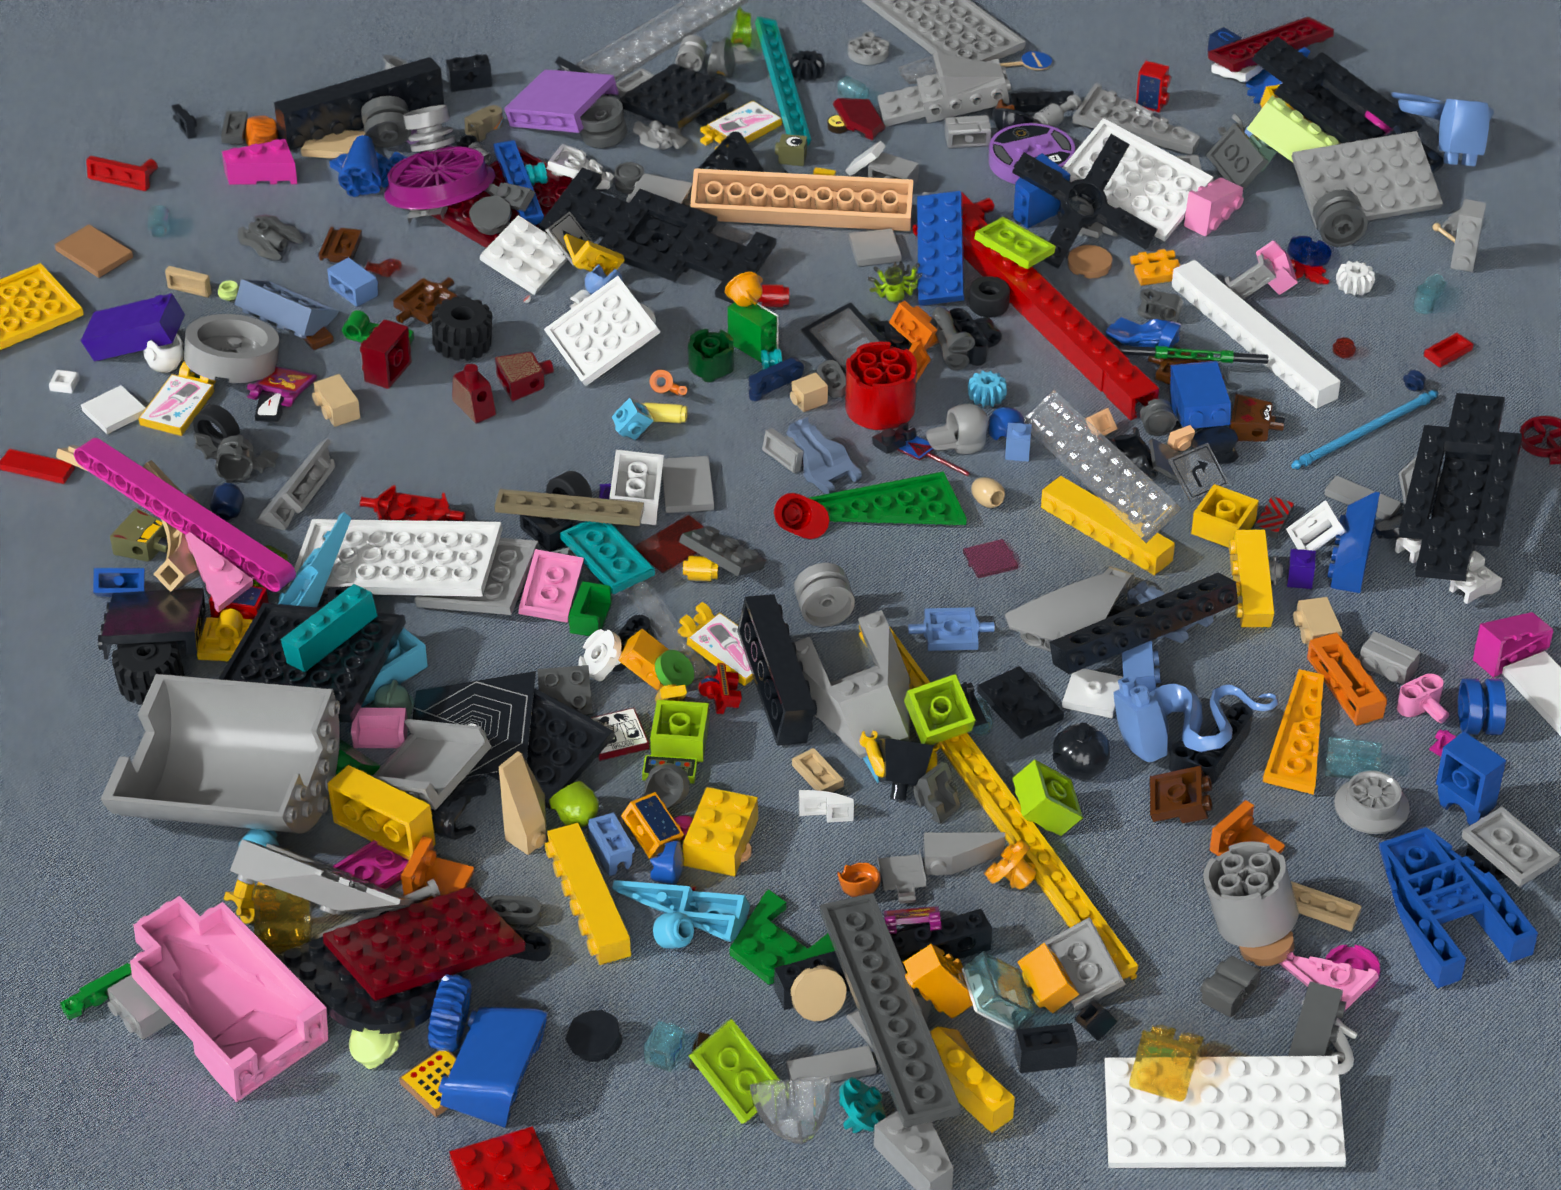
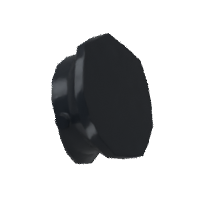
M1223 426L1206 427L1194 434L1192 447L1198 450L1197 455L1200 459L1211 463L1229 464L1234 463L1239 457L1237 450L1234 448L1238 442V436L1233 429Z
M604 1010L588 1011L573 1018L565 1038L571 1051L588 1062L607 1060L622 1045L617 1018Z

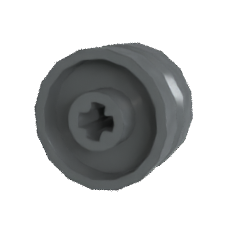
M381 96L368 101L362 107L361 116L364 124V134L372 139L374 147H395L406 142L408 137L411 136L412 130L406 129L403 115L409 112L406 102L399 97Z
M601 96L580 116L583 129L580 131L582 141L588 146L596 148L610 147L621 142L627 135L623 105L617 98Z
M1343 189L1326 193L1318 199L1313 208L1312 215L1322 240L1328 245L1334 247L1348 246L1358 241L1367 230L1368 221L1358 197L1351 191Z

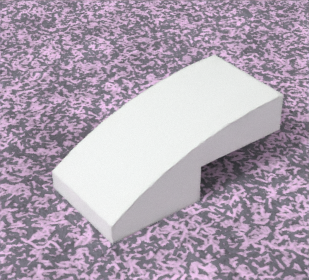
M799 790V815H826L827 822L853 821L854 800L832 792Z

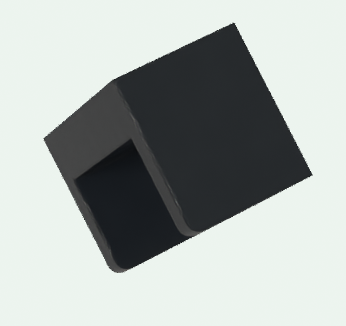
M520 515L521 529L535 541H538L548 552L555 551L566 545L560 538V532L573 527L570 521L559 525L552 518Z
M1072 1023L1016 1030L1014 1052L1020 1073L1076 1067L1078 1044Z

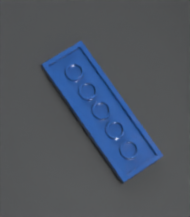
M961 191L917 196L919 304L924 306L965 301Z

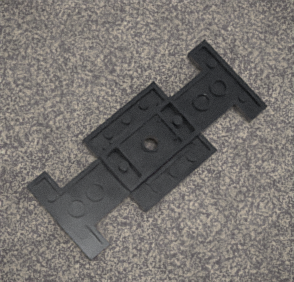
M583 167L539 224V229L548 234L546 229L570 211L583 229L604 236L598 245L623 254L625 259L623 263L674 282L677 281L682 272L687 273L689 269L722 280L715 290V297L732 304L734 301L725 294L727 284L734 277L744 272L752 271L757 274L777 245L776 238L760 232L754 234L747 246L712 234V230L718 223L716 216L643 189H639L629 203L596 191L595 189L602 181L601 174ZM655 239L663 240L657 243L653 242Z

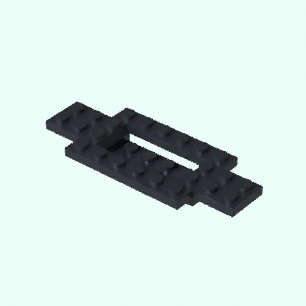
M1277 36L1255 53L1252 59L1282 82L1274 93L1276 96L1317 124L1326 133L1335 137L1341 144L1414 131L1419 132L1423 126L1323 52L1309 60L1301 52H1298ZM1324 79L1391 129L1387 133L1384 132L1379 126H1376L1365 118L1364 115L1350 107L1345 101L1331 93L1330 90L1322 86ZM1422 143L1432 174H1434L1443 166L1444 158Z
M1456 393L1449 427L1424 425L1399 528L1400 538L1422 540L1415 569L1416 577L1466 582L1472 552L1475 551L1476 545L1500 546L1522 443V433L1499 432L1505 406V397ZM1444 452H1445V460H1444V464H1443V468H1442V473H1441V477H1440V481H1439V486H1438V490H1437V494H1436V499H1435V503H1434V507H1433V512H1432L1431 519H1429L1430 512H1431V508H1432V504H1433V499H1434V495H1435V491H1436V486H1437V482H1438V478H1439V473H1440V469H1441V465H1442V461H1443V456H1444Z

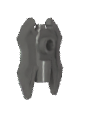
M274 215L254 216L255 222L249 224L248 230L245 227L238 229L240 244L252 247L259 256L274 260H281V255L277 250H284L288 240L299 244L304 241L300 232L294 226L283 224Z

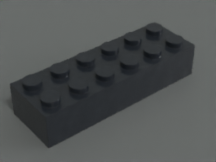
M774 594L747 596L744 599L737 632L776 745L807 743L809 732H812L813 717L817 714V703L810 695V684L804 678L802 662L797 659L796 645L794 642H791L788 623H784L782 606L777 603Z

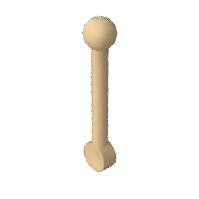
M1439 223L1433 224L1432 228L1434 231H1439L1455 243L1456 238L1442 229Z

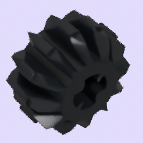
M808 49L806 51L799 50L798 53H794L790 62L793 78H798L799 81L806 80L807 82L808 80L816 81V78H822L825 69L822 54L816 53L815 50L808 51Z

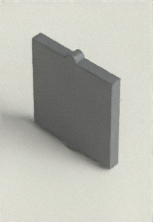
M1152 438L1149 444L1153 469L1166 475L1168 478H1172L1182 484L1185 482L1186 484L1187 475L1184 457L1179 458L1183 456V453L1169 447L1168 444L1165 445Z

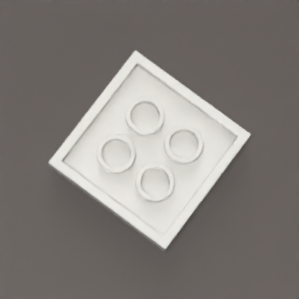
M518 215L481 253L479 260L535 295L568 259L548 234Z

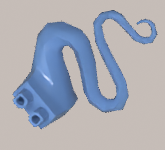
M1391 93L1393 98L1399 99L1398 105L1401 111L1440 120L1439 151H1444V163L1458 165L1459 153H1463L1461 165L1476 166L1478 155H1484L1489 121L1495 114L1494 108L1488 107L1487 102L1447 99L1445 103L1428 96Z
M1128 675L1118 680L1119 690L1113 692L1117 721L1124 743L1134 754L1146 762H1154L1167 755V715L1172 712H1184V724L1181 735L1184 745L1189 749L1205 752L1221 749L1232 739L1233 729L1220 706L1221 697L1235 695L1252 710L1269 711L1278 705V696L1271 693L1259 696V698L1273 699L1269 704L1256 703L1243 689L1236 686L1223 685L1212 691L1210 708L1220 733L1214 736L1201 737L1199 732L1203 720L1202 703L1193 690L1178 684H1167L1149 692L1146 686L1137 684L1135 677Z

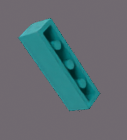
M353 584L283 637L281 643L287 664L306 672L376 618L377 612L372 592Z

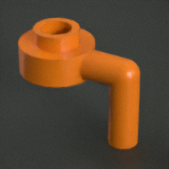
M657 370L650 377V387L656 393L662 394L671 391L681 397L687 394V388L673 383L671 374L666 370ZM664 378L666 384L664 386H659L657 384V379Z

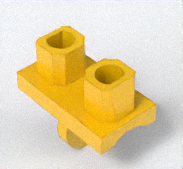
M237 879L234 892H225L224 900L234 901L238 907L236 910L237 916H240L243 923L253 924L257 921L258 916L262 915V909H279L281 901L274 898V887L258 882L256 891L253 892L255 883L248 884Z

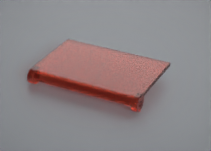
M687 515L633 547L661 573H665L684 560H687L689 556L697 554V552L681 544L679 541L682 533L701 529L704 526L690 515Z

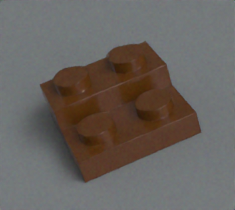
M1201 766L1150 776V816L1153 822L1176 817L1180 818L1182 824L1208 819V811L1213 810L1211 797L1207 795L1208 791H1212L1210 776H1205Z

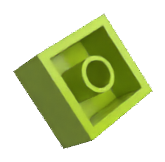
M956 674L907 690L904 703L922 744L933 745L972 731L976 720Z
M657 700L650 737L651 755L697 758V762H703L709 729V703Z
M1034 759L1012 778L1016 789L1015 794L1020 802L1021 814L1027 821H1033L1042 826L1046 831H1052L1062 836L1083 818L1072 780Z

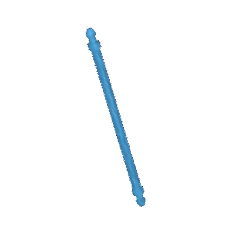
M1432 390L1428 394L1423 393L1418 398L1308 454L1301 455L1299 460L1293 461L1291 467L1293 469H1299L1303 465L1306 467L1313 461L1422 405L1429 404L1431 400L1437 398L1438 391Z

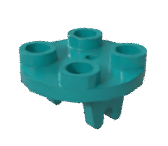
M850 1077L842 1083L839 1088V1104L843 1106L849 1116L843 1123L844 1129L847 1130L852 1127L853 1133L863 1129L873 1132L874 1125L886 1118L881 1104L882 1094L876 1087L872 1086L869 1088L855 1077Z

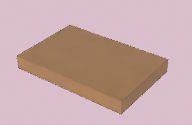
M90 224L55 244L57 252L98 278L133 258L131 250Z

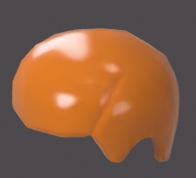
M870 863L845 865L843 873L838 872L837 874L843 892L851 897L874 893L881 881L878 869Z

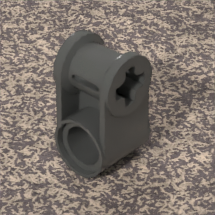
M1144 289L1140 292L1141 305L1138 307L1137 313L1145 319H1161L1176 322L1181 313L1183 300L1176 294L1160 292L1154 289Z

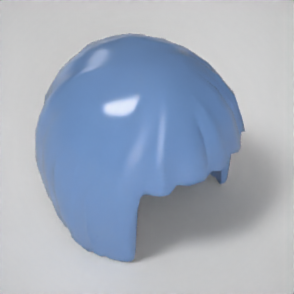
M598 264L586 275V290L592 295L617 276L623 282L622 275L618 270L614 269L606 276L600 264Z

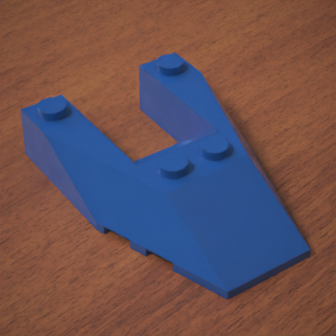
M1427 827L1380 842L1379 850L1397 912L1423 970L1438 989L1462 980L1466 958L1441 926V924L1472 914L1509 963L1533 955L1538 932L1497 879L1490 872L1484 873L1474 866L1475 862L1467 856L1461 857L1452 850L1453 846Z

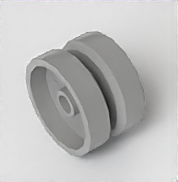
M820 563L812 565L802 571L794 582V592L799 602L801 614L805 621L813 626L826 627L840 623L852 613L855 607V598L850 588L848 577L844 569L836 564Z

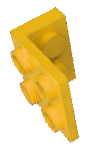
M569 234L564 236L572 263L579 269L591 272L600 264L605 275L608 276L625 261L623 254Z

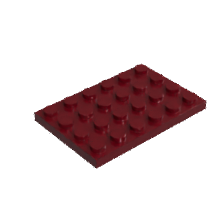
M472 887L462 888L443 896L415 903L349 926L339 927L323 934V943L374 1000L441 979L446 975H453L525 951V941Z

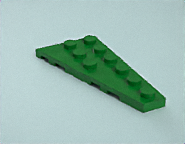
M944 471L809 497V499L817 501L825 507L831 522L966 525L967 519Z

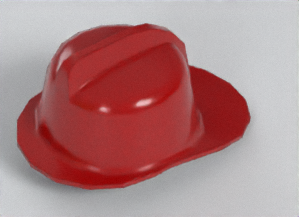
M787 493L781 496L775 504L774 517L777 524L792 534L806 539H814L823 535L828 528V512L817 501L797 493Z

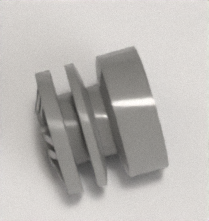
M447 105L421 108L403 115L406 129L417 131V133L408 137L409 141H419L410 146L412 152L435 151L455 142L453 135L444 136L452 132L453 128L442 127V123L450 120Z

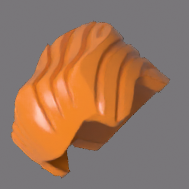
M262 115L247 119L245 141L248 146L278 139L277 122L273 118Z

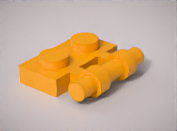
M1159 249L1154 253L1139 252L1138 255L1130 256L1132 265L1139 264L1135 265L1134 273L1141 286L1171 282L1173 279V269L1181 266L1178 259H1175L1174 250L1166 251V249Z

